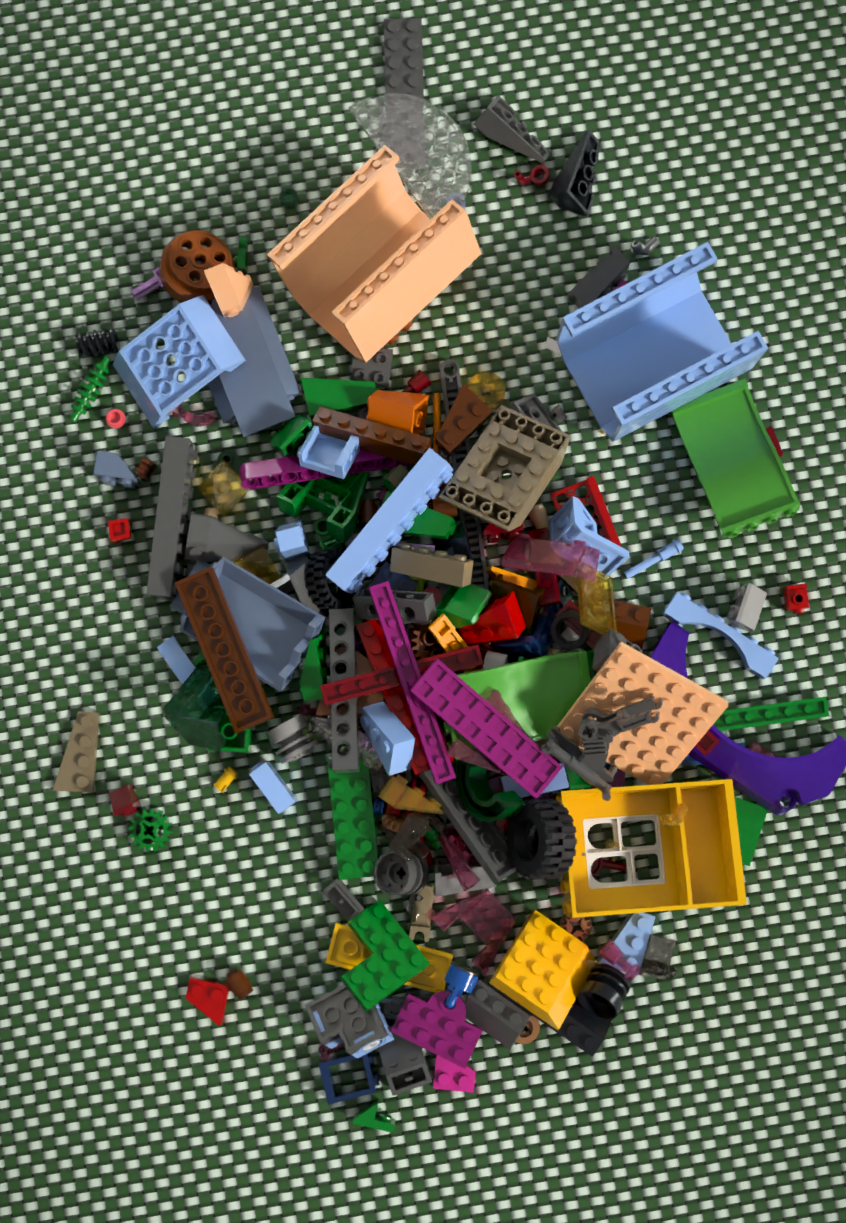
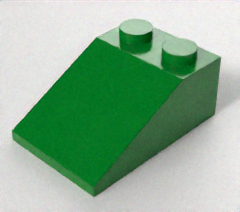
M296 414V417L285 421L280 432L277 430L270 437L271 441L269 443L271 447L282 457L295 456L298 448L304 444L308 431H311L313 428L308 418Z
M325 631L309 641L299 686L304 702L323 699L320 685L327 684V675H330V667H327L326 661L327 655H330V647L327 648L326 635H330L329 631Z

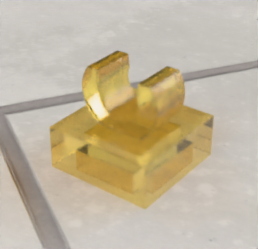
M609 837L603 843L607 846L604 849L613 848L614 846L619 848V843ZM613 856L611 861L615 862L618 856Z

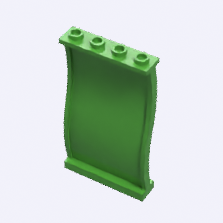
M746 379L703 394L671 411L672 419L676 424L683 445L711 506L722 539L736 537L739 535V532L755 530L759 527L758 525L774 523L780 517H790L799 511L800 502L797 500L786 470L760 418Z
M583 649L456 674L533 742L548 738L546 736L547 732L552 730L553 725L557 726L591 682L587 652ZM443 722L445 734L449 736V742H447L449 754H452L455 759L482 754L449 724Z

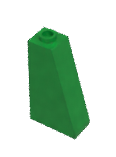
M301 378L311 421L320 406L341 413L360 410L367 406L369 396L380 390V387L376 388L375 383L370 381Z
M386 493L381 506L385 503V501L390 497L392 493ZM426 508L421 515L418 514L414 518L413 526L409 530L405 529L401 535L448 539L449 535H453L456 524H454L455 520L452 517Z

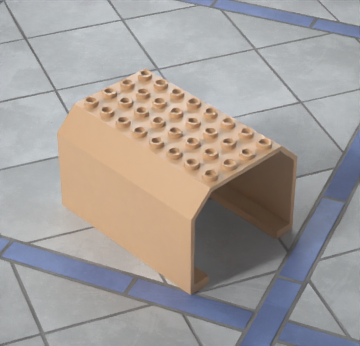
M386 145L379 149L267 254L288 291L305 312L358 361L365 363L481 255L466 210L452 199L432 218L427 216L405 191L395 164L400 159Z

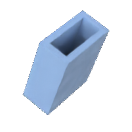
M260 761L251 768L253 772L249 775L278 814L284 812L298 801L270 762L264 763Z

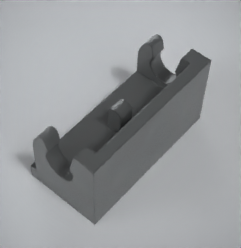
M339 876L322 891L347 921L357 916L365 908L346 884L339 880Z

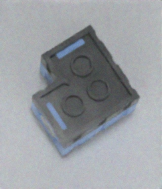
M344 984L335 988L334 991L318 997L317 1000L305 1004L320 1043L331 1049L343 1042L347 1053L359 1058L394 1040L392 1033L388 1029L387 1021L383 1013H381L379 1003L365 1012Z

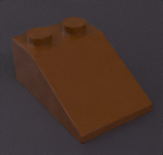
M611 600L609 602L604 631L607 632L612 629L622 634L631 643L638 645L642 650L652 608Z

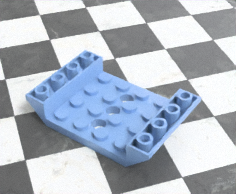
M201 295L178 304L120 349L113 362V366L153 429H156L170 418L168 413L222 372H231L246 360L205 296ZM163 339L165 342L164 348L159 350L157 342ZM171 355H173L175 357V363L174 365L169 366L168 358ZM183 371L186 374V379L181 383L178 380V375Z

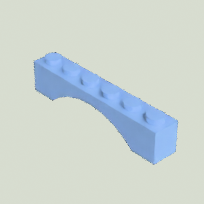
M677 592L673 595L662 612L663 616L678 625H700L720 633L735 647L746 670L760 679L767 678L779 659L775 656L776 653L767 647L762 648L753 637H745L736 626H728L719 615L715 614L713 616L707 612L708 609L702 604L698 603L696 605L691 602V597L683 592L679 594Z

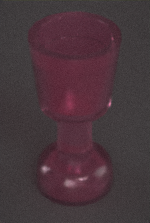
M612 939L598 952V955L610 964L614 965L617 963L626 971L625 978L629 982L642 969L637 964L631 966L622 957L623 952Z

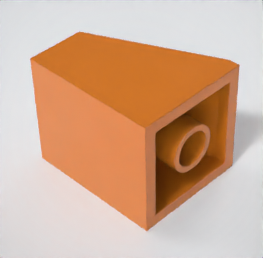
M377 390L367 400L369 410L366 420L422 435L426 427L429 395Z

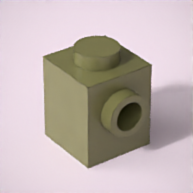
M397 463L384 479L396 489L409 472L401 464Z

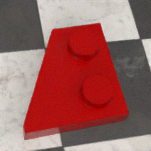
M190 977L186 999L213 1022L221 1026L230 988L226 984Z

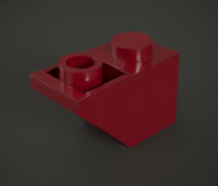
M127 784L109 793L115 816L127 817L138 812L136 808L140 807L141 804L132 784Z

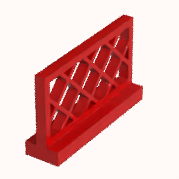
M594 476L550 494L556 511L562 507L556 499V496L561 494L568 495L570 498L572 496L578 498L583 502L584 506L585 503L593 506L595 511L592 518L594 519L595 515H597L599 521L595 519L594 521L600 524L602 528L599 535L602 536L604 533L607 540L622 547ZM585 485L587 489L585 499L574 496L577 488Z

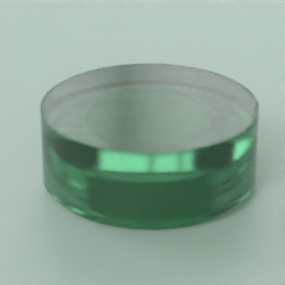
M287 188L280 193L279 200L282 207L294 209L298 205L299 197L294 189Z

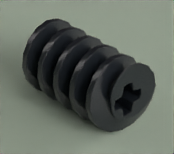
M109 327L108 333L102 328L100 335H98L96 330H93V336H90L89 332L86 331L84 338L81 333H78L76 339L80 358L83 357V353L87 357L90 356L91 352L93 355H98V351L105 354L106 348L110 353L113 352L114 347L117 351L120 350L117 333L111 327Z

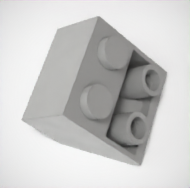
M751 583L736 589L733 600H735L734 607L729 609L727 619H729L728 625H734L748 632L755 631L767 593Z

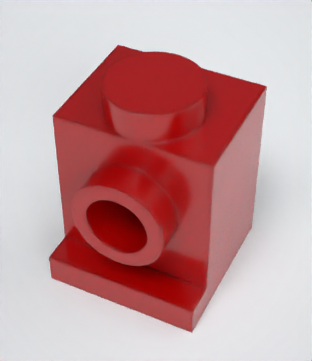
M807 584L791 585L782 588L786 612L792 611L793 614L805 613L804 609L809 608ZM796 595L800 597V603L796 602Z

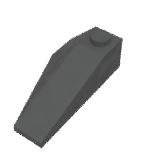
M498 95L474 123L477 130L498 143L544 163L550 153L536 136L528 133V126L525 122L520 123L515 117L516 111Z

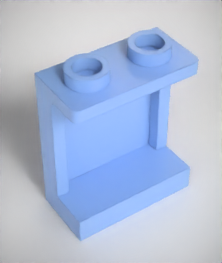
M314 425L312 430L308 431L304 444L298 448L297 457H299L300 466L344 479L360 451L359 437L351 435L348 441L321 434L319 426Z

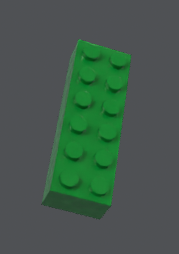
M359 754V772L334 773L333 768H329V758H327L339 880L373 877L379 854L368 754Z

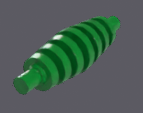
M104 355L100 363L93 365L96 371L89 370L88 373L92 375V378L87 375L84 377V380L89 383H80V386L85 391L77 390L76 393L81 395V398L75 396L74 401L77 402V405H71L73 412L69 418L70 420L77 422L80 415L87 413L84 407L90 409L92 406L88 403V400L92 402L96 400L95 397L91 396L92 393L97 396L100 395L101 392L95 389V387L102 389L103 384L99 380L105 382L106 377L103 376V373H109L107 365L111 359Z

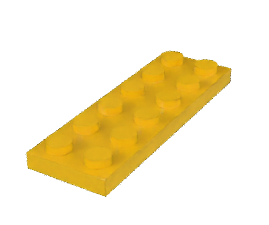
M336 922L325 963L351 970L371 956V954L348 925ZM415 944L430 965L404 985L433 993L445 990L446 981L444 978L452 963L453 954Z

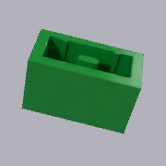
M473 584L464 587L451 585L437 606V615L435 617L438 619L442 614H445L455 628L473 625L478 621L482 609L488 605V599L492 593Z

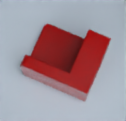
M128 518L108 521L110 541L116 544L119 543V540L132 539L130 530L132 521Z

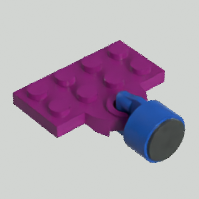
M451 963L444 978L449 983L447 990L437 991L428 1001L408 993L390 1032L465 1069L483 1029L465 1021L466 1007L461 995L463 991L472 993L479 978L478 973L459 963Z

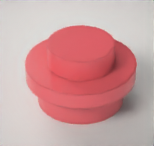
M112 409L107 413L106 423L111 428L118 429L125 424L126 417L121 410Z

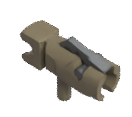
M427 883L423 890L417 894H411L408 900L406 910L411 914L408 936L411 940H414L416 932L421 931L423 932L424 941L429 942L431 920L447 922L450 920L449 913L434 912L435 910L432 909V904L435 902L433 884Z

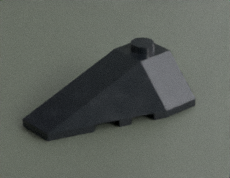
M590 129L586 130L560 170L549 193V197L559 208L585 217L589 215L594 201L592 184L596 183L594 166L598 164L600 146L599 140Z

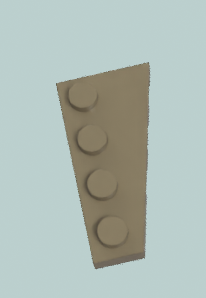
M78 711L53 791L94 792L99 712Z

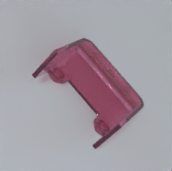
M519 534L518 537L513 538L501 560V567L522 573L533 571L578 577L595 582L600 550L586 546L585 541L574 540V543L531 539V535Z

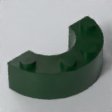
M480 754L459 757L460 759H457L455 767L457 791L462 804L474 818L483 822H492L514 817L524 808L526 803L514 790L496 794L492 791L487 779L489 764Z

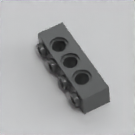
M361 588L353 596L357 618L367 621L379 620L368 588ZM392 590L403 624L418 623L419 625H426L437 615L433 593Z

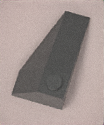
M191 513L185 559L218 562L221 558L225 557L230 561H266L269 542L251 533L237 530L231 524L226 525L218 521L216 517Z

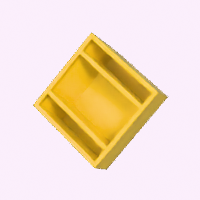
M535 910L527 917L489 983L550 1026L559 1030L583 984L587 980L591 968L597 961L586 944Z

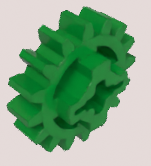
M151 808L149 813L147 809H143V815L137 812V819L130 820L134 825L128 827L129 830L133 831L129 838H135L132 844H140L139 850L146 847V852H150L152 847L154 851H158V845L164 848L166 846L164 841L169 842L171 840L168 834L173 833V831L169 830L168 827L173 824L172 822L167 823L166 820L169 816L163 817L162 810L156 813L155 808ZM152 816L157 818V820L150 821L146 817ZM140 825L141 831L138 834V826ZM148 826L154 827L153 833H147V831L149 830ZM162 826H163V835L160 834V830H161V827H162ZM151 839L155 843H146L144 840Z

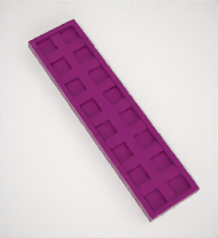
M438 658L434 660L409 690L533 798L537 799L562 769V766L549 754L542 752V748Z

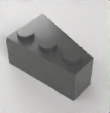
M476 857L434 858L436 897L496 887Z

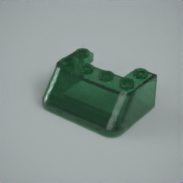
M206 665L199 666L190 674L163 709L164 716L187 743L220 751L225 745V736L219 733L218 724L227 712L209 667Z

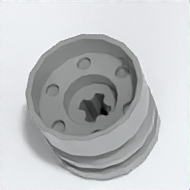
M303 714L280 724L266 733L271 745L281 743L283 746L276 754L280 755L284 752L287 754L280 759L281 764L294 762L309 754L319 745L317 740L310 743L307 742L314 734H303L302 731L309 726Z

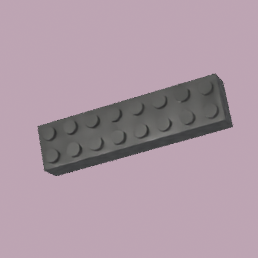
M165 437L146 592L148 596L154 599L174 601L178 594L175 582L179 581L180 577L184 575V565H182V558L186 554L184 541L188 537L189 526H186L187 518L190 519L191 517L189 500L193 498L194 489L191 487L192 480H195L196 468H193L194 460L197 461L198 449H196L190 438Z

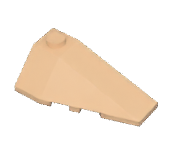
M224 263L204 270L223 316L234 317L243 310L254 286L250 275L244 276L241 271L235 272L233 267Z

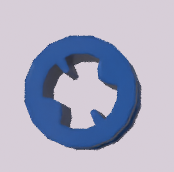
M378 797L375 798L373 806L374 815H384L386 807L385 798L383 800H380Z

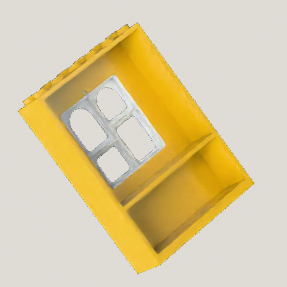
M732 779L612 787L609 801L603 800L602 792L599 789L560 791L553 798L568 809V814L574 820L573 826L576 827L575 838H577V844L575 845L576 855L573 857L574 862L563 875V881H560L561 893L565 895V902H562V910L567 918L747 905ZM652 820L654 822L655 845L623 846L622 822ZM610 823L613 828V848L597 849L593 847L588 840L589 829L595 824ZM640 854H656L658 856L659 878L638 880L636 878L634 857ZM613 856L625 857L627 867L626 881L601 883L593 878L591 866L596 859Z

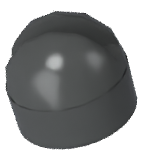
M560 405L551 410L550 416L556 415L553 421L561 422L567 418Z

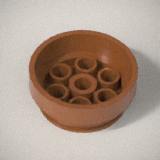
M192 230L175 237L166 245L159 264V276L167 293L176 301L183 303L204 295L211 305V300L216 298L204 270L222 263L233 267L235 270V263L228 247L220 238L206 231ZM176 264H182L184 267H179ZM190 278H195L198 281H192Z

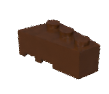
M463 384L435 439V444L448 457L475 433L492 414V410L465 384Z

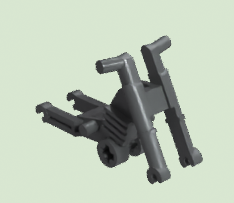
M651 696L606 715H602L596 708H588L583 714L578 731L581 738H583L584 750L560 733L558 726L553 725L552 730L547 732L546 736L549 739L547 745H543L542 752L551 754L562 762L566 768L571 769L590 785H594L602 792L603 800L609 801L611 798V786L607 782H613V777L618 770L616 765H611L608 770L604 767L608 756L609 744L613 741L614 736L621 732L658 722L660 712L656 711L655 716H651V710L660 709L663 699L659 698L658 703H655L654 696Z

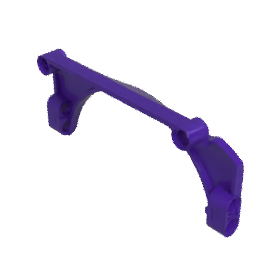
M671 621L654 646V651L650 656L651 659L687 679L686 647L689 632L674 621ZM712 725L709 730L720 742L706 756L696 747L688 754L724 780L732 779L734 787L775 815L781 816L792 810L797 802L799 805L804 806L830 795L841 773L846 768V739L838 734L832 742L819 751L800 757L781 758L762 755L746 749L729 739Z

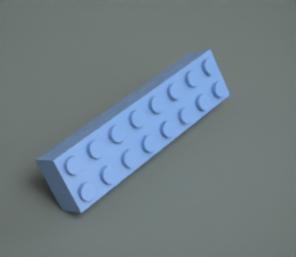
M429 448L330 568L326 576L342 590L350 594L357 593L362 588L364 579L370 577L375 572L377 563L384 561L388 556V550L391 546H396L402 538L400 535L404 530H409L415 522L414 518L426 510L428 501L431 498L434 499L439 494V488L442 484L450 481L454 471L450 464Z

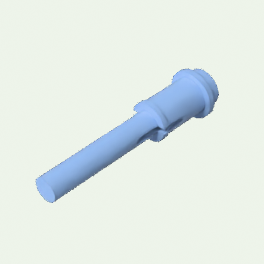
M673 539L672 543L658 549L655 555L625 571L626 578H631L660 560L665 561L676 553L680 554L684 549L679 539Z

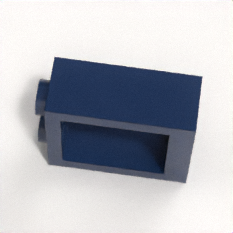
M372 1052L359 1058L349 1053H344L319 1060L318 1065L328 1105L375 1093L377 1086L380 1085L378 1075L373 1073L371 1066L375 1065ZM363 1058L369 1086L336 1094L330 1066Z

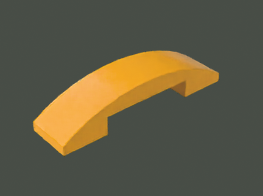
M442 614L428 627L446 653L468 647L445 614ZM483 665L471 667L461 671L463 673L482 670Z

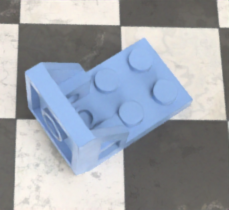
M574 496L549 519L550 547L555 554L603 580L609 577L630 557L628 550L597 534L596 522L582 502Z

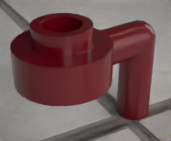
M536 165L532 168L530 175L523 177L522 173L517 170L514 172V177L521 186L532 182L536 186H544L550 180V172L546 166ZM540 175H544L542 179H538Z

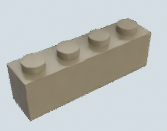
M400 543V546L392 548L390 571L464 587L471 584L474 560L466 559L465 555L456 554L451 556L446 551L432 552L428 547L414 548L412 544Z

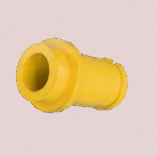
M230 766L227 769L224 768L225 772L213 784L222 793H224L233 779H237L238 772Z

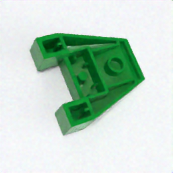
M369 472L349 474L344 479L329 477L287 484L277 495L279 511L295 519L306 506L329 516L326 520L328 535L345 543L356 530Z

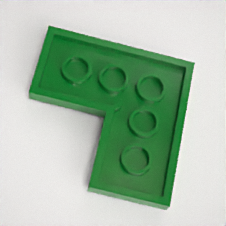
M381 900L348 921L347 925L371 956L342 975L340 980L365 1012L430 965Z

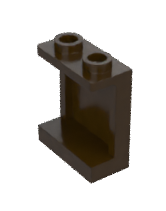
M499 574L494 579L492 578L488 587L492 593L488 599V605L514 591L526 624L525 630L531 631L538 621L545 588L537 586L534 590L503 580L502 574Z

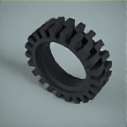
M330 548L316 551L315 555L310 557L312 561H308L307 564L310 567L306 569V573L310 574V577H306V582H310V586H307L308 591L312 590L310 597L311 599L315 598L314 604L319 605L318 608L324 609L323 611L348 608V606L352 605L351 601H353V596L356 594L355 592L350 594L338 586L337 594L334 597L327 585V566L329 562L332 565L335 564L343 554V549Z

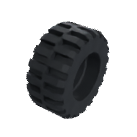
M554 799L524 800L526 803L524 808L516 816L509 818L507 822L506 846H508L507 853L508 857L511 858V864L516 868L515 871L526 879L560 878L569 870V867L574 862L573 857L576 855L575 845L577 844V838H575L576 827L573 826L574 820L568 814V809L559 801Z

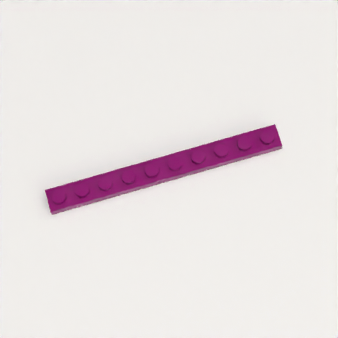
M389 581L371 586L368 590L435 785L454 779L456 776L434 712L409 691L419 680L421 674Z

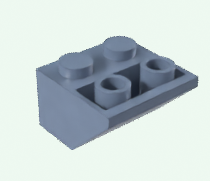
M97 451L94 475L99 478V481L108 486L123 484L124 488L135 489V486L141 487L140 480L117 453Z

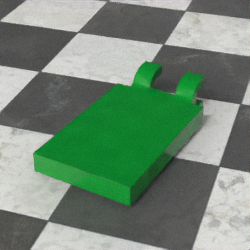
M734 797L742 867L744 865L750 866L768 809Z

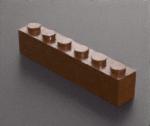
M321 406L312 420L313 426H319L321 434L348 441L351 435L359 437L360 450L414 466L426 451L431 448V438Z

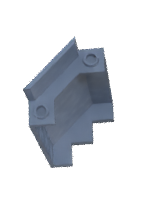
M252 288L243 310L234 317H224L217 300H211L212 304L210 306L246 360L233 371H224L208 383L223 423L232 422L233 425L238 424L243 437H247L296 417L290 403L295 401V397L301 394V391L260 288Z
M223 557L218 562H214L211 567H213L257 676L260 680L281 692L294 677V670L300 662L302 663L306 657L309 641L319 635L325 617ZM197 561L189 576L211 565L203 561ZM178 593L172 602L171 608L182 614L180 618V631L198 641Z

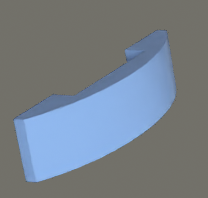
M174 636L157 647L174 674L203 711L220 700Z

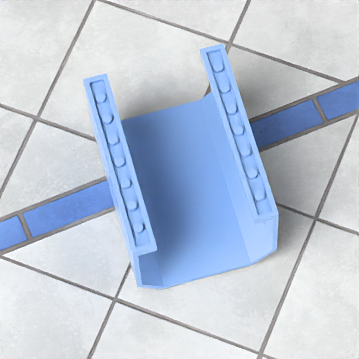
M708 242L562 318L556 341L563 361L599 427L612 442L751 370L768 350L759 331L731 344L701 290L697 275L698 271L714 264L718 260Z

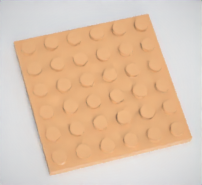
M620 642L557 726L560 729V733L584 750L583 738H581L578 731L586 709L596 708L602 715H606L651 696H654L655 703H658L659 698H662V707L657 710H651V716H655L656 711L660 712L658 722L649 723L614 736L613 741L609 744L606 762L616 765L618 769L647 785L664 784L728 707V701L625 643Z

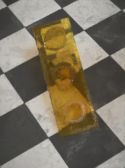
M399 774L396 777L391 775L378 794V797L395 809L443 814L444 812L440 808L442 804L433 798L429 801L423 797L425 792L416 786L412 789L406 785L408 781Z

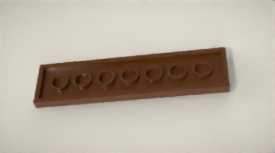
M210 566L175 582L235 734L274 718L213 567Z

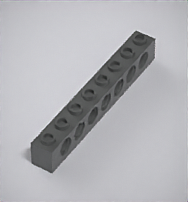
M329 609V616H326V628H329L330 635H326L327 648L330 647V655L326 657L327 667H330L327 683L357 676L354 609ZM340 627L346 629L342 635L335 633ZM339 647L346 648L345 653L341 655L337 654L336 650ZM341 666L347 668L344 674L336 673L337 669ZM357 698L328 705V707H331V715H328V727H332V735H328L329 747H332V755H329V768H333L334 773L359 772ZM346 706L348 710L345 714L340 715L337 713L339 707ZM341 726L348 727V732L344 735L338 734V729ZM342 746H347L349 748V751L346 755L338 754V751Z

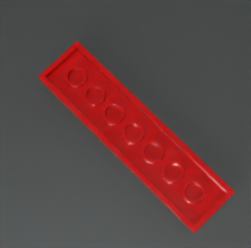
M369 620L356 625V630L373 672L393 667L394 663L379 620ZM402 686L381 691L390 712L397 716L415 738L412 759L410 760L414 775L417 776L429 771L430 768ZM436 718L450 762H453V757L449 754V747Z

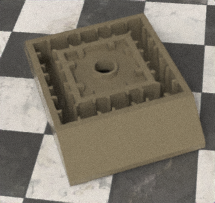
M501 405L440 494L439 499L509 532L522 525L562 464L570 435ZM506 473L512 474V477L509 479L501 478Z

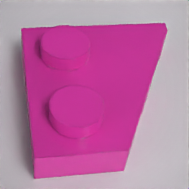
M436 1055L433 1088L474 1093L476 1070L468 1065L464 1069Z

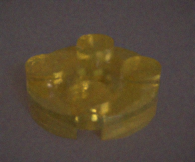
M482 371L474 375L468 382L467 387L491 410L497 409L504 401L506 387L502 379L496 374ZM488 387L491 395L486 394L482 396L483 391L481 389Z

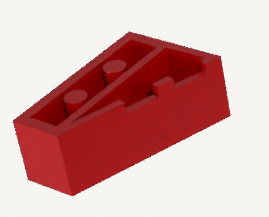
M512 591L507 596L495 600L482 609L479 619L475 624L458 628L466 644L518 638L525 629L526 624L515 593Z

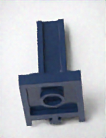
M557 578L561 603L544 606L533 636H519L515 639L492 641L491 647L494 650L507 653V664L517 662L519 656L531 659L548 655L553 641L551 636L552 622L557 617L556 614L567 603L571 589L562 578Z

